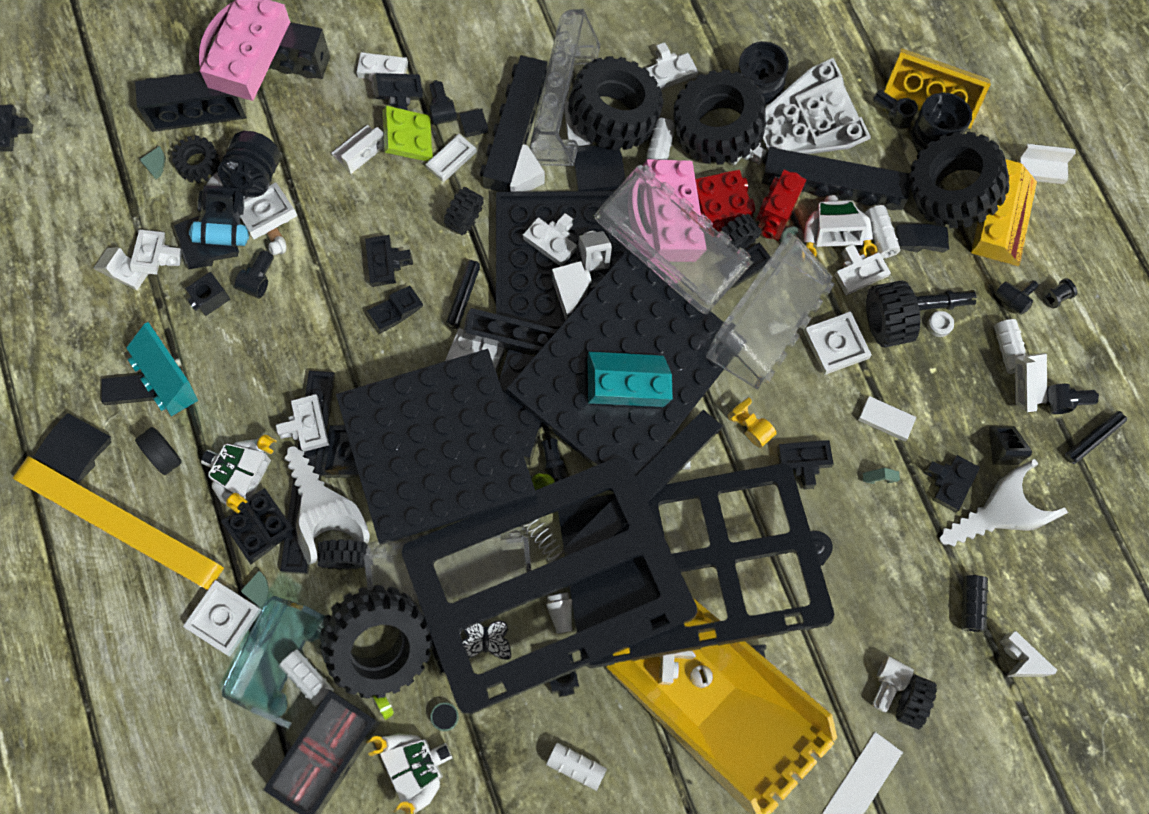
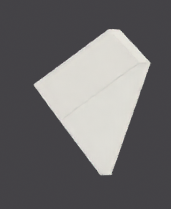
M522 145L510 184V192H529L545 183V172L528 145Z

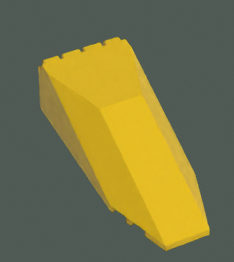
M694 599L697 606V615L692 621L684 625L690 627L720 620ZM715 630L698 633L700 640L716 638ZM745 641L692 650L696 655L693 659L674 658V662L679 664L678 678L673 679L671 685L659 684L660 656L636 661L618 662L614 665L606 666L609 672L749 814H771L779 805L772 796L775 794L783 801L798 784L792 777L793 773L800 779H803L817 763L811 754L814 753L817 757L822 758L837 739L832 714ZM629 648L613 654V656L628 654L630 650ZM700 665L707 666L713 674L711 684L705 688L694 686L690 679L691 671ZM703 669L699 670L702 678V682L706 683L707 681Z

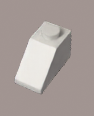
M589 231L579 236L578 247L584 270L588 269L589 272L608 269L612 247L604 231Z
M581 261L552 269V281L565 320L584 301L588 294V285L591 284L589 270H584Z

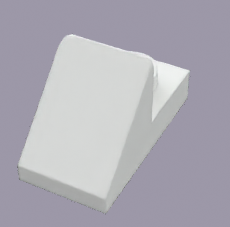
M118 247L107 248L94 267L96 271L135 290L139 289L148 273L131 272V258L127 257L121 248Z
M1017 631L1006 634L999 641L1010 657L1019 660L1016 666L1007 674L1008 677H1045L1053 675L1058 671Z
M693 651L660 656L659 684L671 685L673 679L678 678L679 664L674 662V658L693 659L696 657Z

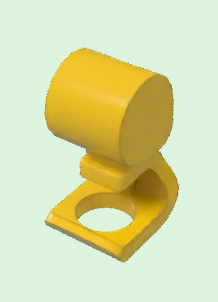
M748 397L727 416L730 421L746 426L745 436L755 446L762 448L777 433L769 421L764 418L757 419L754 413L751 415L748 413V406L752 403L751 398Z

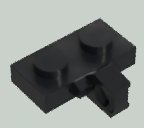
M375 73L372 76L375 98L386 99L388 104L393 105L395 108L408 110L407 105L410 104V100H421L423 98L420 74Z
M13 104L0 105V152L13 151L14 138L18 137V134H33V124L28 118L16 116L17 109Z
M390 235L365 238L369 278L372 287L395 284V271L401 270V267L413 265L410 249L399 251L398 248H392Z
M830 440L779 444L777 447L779 463L789 465L795 471L796 476H801L803 490L814 489L816 485L815 475H819L820 468H832L834 465Z
M959 455L953 458L950 465L945 463L942 466L932 461L928 464L924 474L935 479V485L939 487L933 501L955 513L958 512L980 467Z

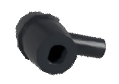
M1031 280L1020 290L1005 281L997 289L995 295L1010 310L1012 309L1022 315L1031 308L1033 299L1029 295L1039 285L1035 280Z

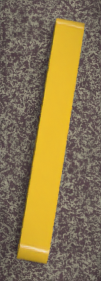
M27 456L12 477V479L206 590H209L224 570V567L29 456Z

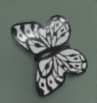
M495 621L488 627L478 623L464 629L467 638L463 640V644L469 659L479 655L481 652H489L502 660L511 659L510 644L504 638L508 632V625L504 621Z

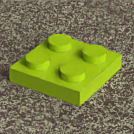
M385 106L382 110L384 153L427 162L431 160L433 156L430 116Z

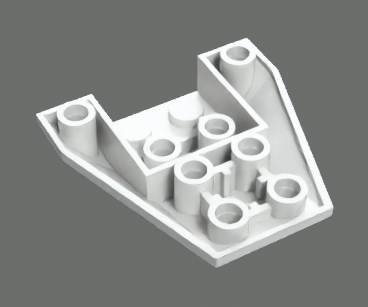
M834 58L809 69L765 108L766 127L763 139L768 149L773 147L813 154L849 149L871 139L862 117H858L844 87L843 77Z

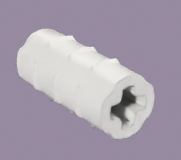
M659 118L652 132L646 160L668 159L675 130V123L672 120L666 118Z
M879 205L868 209L865 215L871 221L872 235L877 252L880 253L882 258H889L900 252L898 239L896 238L886 207Z
M1016 319L1004 320L994 326L996 339L1000 346L999 350L1002 353L1003 362L1008 374L1015 373V357L1028 355Z
M298 649L288 655L279 665L281 670L296 685V688H299L305 695V698H308L315 707L321 704L329 690L334 691L326 679L317 671V668H314L308 661V658H305Z
M559 743L555 745L546 764L596 791L607 770L606 767Z

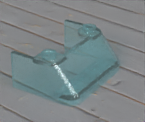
M277 596L269 598L263 606L224 683L222 697L256 715L289 728L291 722L280 717L284 714L288 705L286 694L281 692L288 677L279 665L293 651L298 649L301 652L306 641L313 642L319 639L320 630L324 628L322 622L325 615L305 605Z

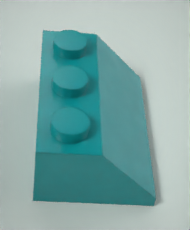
M150 323L143 324L127 346V350L131 355L127 360L135 372L140 370L144 375L140 380L148 392L153 389L157 396L153 399L161 411L166 409L172 417L197 402L198 399L188 379Z
M588 352V403L664 407L672 400V373L664 356Z

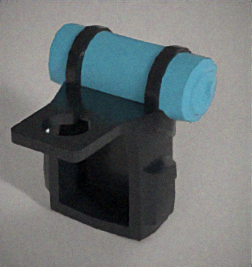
M204 185L203 190L199 191L197 210L201 212L199 221H194L191 224L189 230L192 242L201 243V245L245 246L247 240H249V233L246 226L241 225L239 220L240 215L244 214V195L241 194L240 188Z

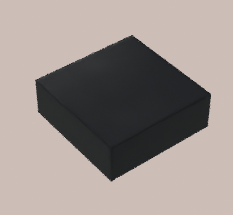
M482 108L459 113L465 138L488 133V126Z

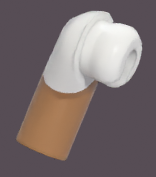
M276 227L267 232L266 234L271 241L268 247L272 255L285 253L287 249L286 242L278 228Z

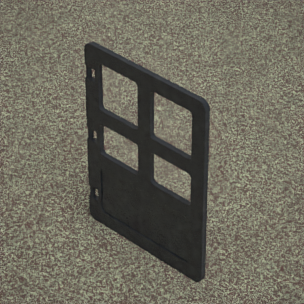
M776 464L667 484L648 503L665 538L659 506L689 499H698L700 501L710 545L706 548L672 553L680 572L709 567L716 569L727 618L723 621L690 627L683 624L629 647L630 653L610 655L586 667H603L614 665L618 662L642 660L698 650L702 647L713 645L720 646L787 634L797 630L826 627L832 624L835 615L792 468L787 464ZM761 486H777L790 531L784 534L731 542L728 538L718 496L722 493ZM614 494L588 498L558 511L563 548L615 498ZM627 524L618 534L627 531L629 525ZM787 553L796 554L810 604L791 609L749 615L746 610L735 566L736 563ZM636 557L569 585L577 633L660 597V592L642 557ZM665 615L650 620L653 629L668 623ZM801 615V623L786 624L785 618ZM715 630L716 638L699 639L698 633ZM585 649L579 650L581 659L588 657Z

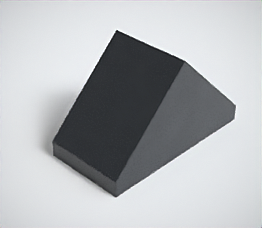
M1015 426L989 427L992 465H1019L1032 455L1031 448Z

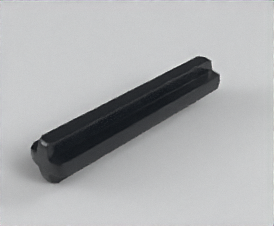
M467 261L446 320V324L450 328L458 329L460 327L480 269V263L477 261Z
M1116 411L1065 453V458L1071 464L1079 462L1127 422V416L1121 411Z

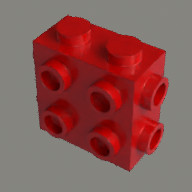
M740 169L695 179L704 233L711 231L718 233L722 231V227L727 226L730 221L733 222L738 216L740 218L744 214H749L752 217L753 213H755L754 200L750 199L748 195L747 179L742 177Z
M786 170L783 171L780 178H774L769 194L764 198L756 221L759 222L758 227L762 231V236L779 241L807 179L802 178L795 172H788Z

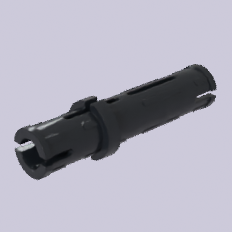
M948 290L943 294L916 296L920 311L939 308L953 310L954 307L973 306L976 304V300H972V298H976L974 290L961 292Z

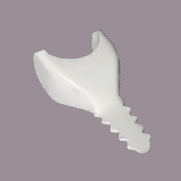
M296 447L288 448L285 460L290 462L288 468L293 470L291 473L292 477L297 479L295 486L300 487L298 493L302 496L296 522L298 544L307 564L310 565L317 561L314 538L325 531H342L350 535L355 541L368 544L370 538L369 530L356 504L325 487L324 482L318 480L319 475L313 473L314 467L308 465L309 459L303 457V451L298 450Z
M1033 459L1013 469L1001 478L995 485L984 507L977 508V513L970 512L968 519L961 518L960 524L952 523L951 529L944 528L943 534L939 539L943 545L954 547L957 541L964 543L966 537L974 539L976 534L983 536L985 530L992 532L995 528L1030 531L1067 514L1068 511L1065 507L1056 511H1043L1035 508L1027 501L1023 494L1022 482L1026 472L1038 465L1036 459Z

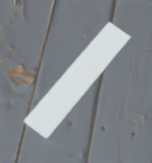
M875 732L822 814H864L903 752Z

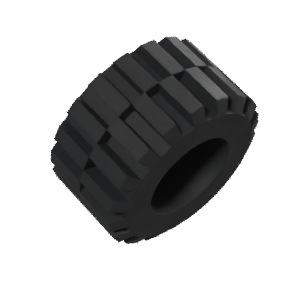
M904 280L871 286L866 299V314L870 331L876 342L881 347L886 348L916 341L920 330V310L916 296L909 284Z

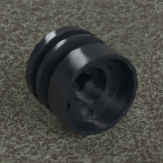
M760 41L752 43L744 49L739 59L738 72L743 74V78L749 77L754 81V85L759 86L765 99V105L779 97L784 90L789 60L786 52L779 45Z
M936 93L928 97L923 103L911 131V140L914 146L919 151L922 149L926 150L927 144L932 141H938L939 137L943 135L948 137L953 135V132L965 134L972 121V111L969 104L961 97L951 93Z
M254 131L235 133L218 166L220 181L225 187L240 188V192L244 197L264 195L269 188L273 174L280 161L279 149L271 139L261 133Z

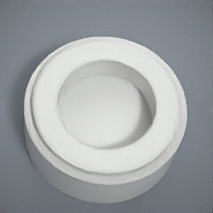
M938 311L933 313L928 319L927 328L932 335L945 337L954 328V320L947 312Z

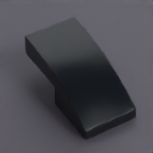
M899 224L896 226L897 241L900 249L917 253L923 249L941 253L950 249L947 227L929 224Z
M409 285L390 294L387 301L367 310L366 316L378 334H381L413 315L423 307V303Z

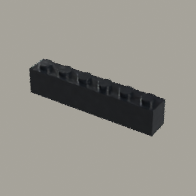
M520 55L518 64L514 63L513 81L512 84L508 83L505 93L507 100L506 103L501 104L499 111L501 119L499 123H495L493 129L494 142L488 145L486 153L488 161L487 164L482 165L480 171V178H483V185L486 189L510 192V184L523 144L527 145L548 76V61Z
M769 147L766 155L761 184H766L771 187L774 178H780L783 171L786 170L788 172H795L802 178L807 179L802 192L813 193L819 197L833 195L841 201H855L866 206L884 205L888 210H902L909 199L910 173Z

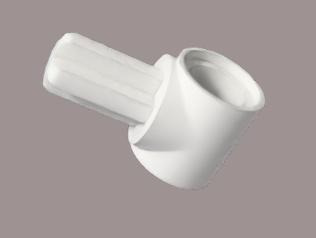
M887 656L877 674L881 685L872 703L873 706L879 711L887 712L896 691H903L907 687L914 670Z

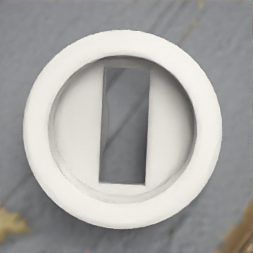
M700 665L691 671L690 679L694 686L705 688L711 684L713 674L707 666ZM703 669L707 681L706 683L702 682V678L699 670Z

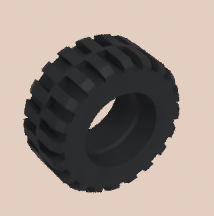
M607 56L605 59L598 58L587 63L578 72L568 100V113L571 115L572 124L574 126L577 125L576 130L581 135L584 134L586 140L591 143L594 141L602 148L611 147V150H619L620 148L626 150L631 149L633 146L641 145L644 140L649 138L662 112L663 94L660 86H657V80L654 76L651 77L649 75V71L645 67L642 69L638 66L639 63L626 61V58L623 57L614 59V56ZM600 97L616 98L625 103L630 110L615 109L607 105Z
M722 69V72L713 70L709 71L707 75L702 73L696 76L695 81L690 80L685 85V90H680L677 100L674 102L673 116L678 142L682 145V149L686 153H690L691 157L699 161L701 158L703 163L711 164V162H716L717 165H724V162L727 161L733 163L738 161L739 157L745 158L748 156L750 149L755 150L759 146V141L764 137L766 127L764 96H762L759 86L754 85V81L751 78H743V74L735 71L733 74L730 73V70ZM718 108L732 109L740 114L736 121L722 127L707 126L699 121L707 112Z
M953 132L951 136L943 135L939 137L938 141H932L927 144V149H922L916 156L917 160H914L911 165L909 182L917 209L921 214H924L925 219L929 222L935 221L936 225L945 227V225H949L950 228H958L960 225L970 227L974 222L978 221L981 223L985 221L987 215L992 216L998 211L997 205H1003L1006 200V194L1009 192V175L1003 151L999 149V145L995 141H989V137L982 134L976 136L975 132H967L966 134ZM972 170L981 174L973 184L960 190L951 191L938 187L946 176L956 171Z
M374 585L372 590H368L365 586L358 588L359 592L354 595L351 592L344 595L342 603L336 602L331 607L332 615L327 614L322 622L324 628L320 630L319 634L320 650L328 673L333 677L334 683L339 688H345L346 693L356 695L358 692L360 698L369 699L371 695H376V698L386 697V693L392 692L396 694L400 692L402 686L406 684L408 687L414 682L413 677L416 674L421 675L425 669L423 662L427 663L430 658L431 652L428 648L432 646V637L429 634L430 628L424 616L409 595L406 593L400 594L399 590L394 587H388L385 590L383 585ZM378 625H390L399 629L396 642L385 653L371 658H363L351 653L354 642L367 629Z

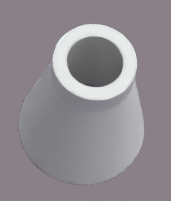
M568 592L547 596L548 603H546V606L556 628V634L572 631V599H569Z

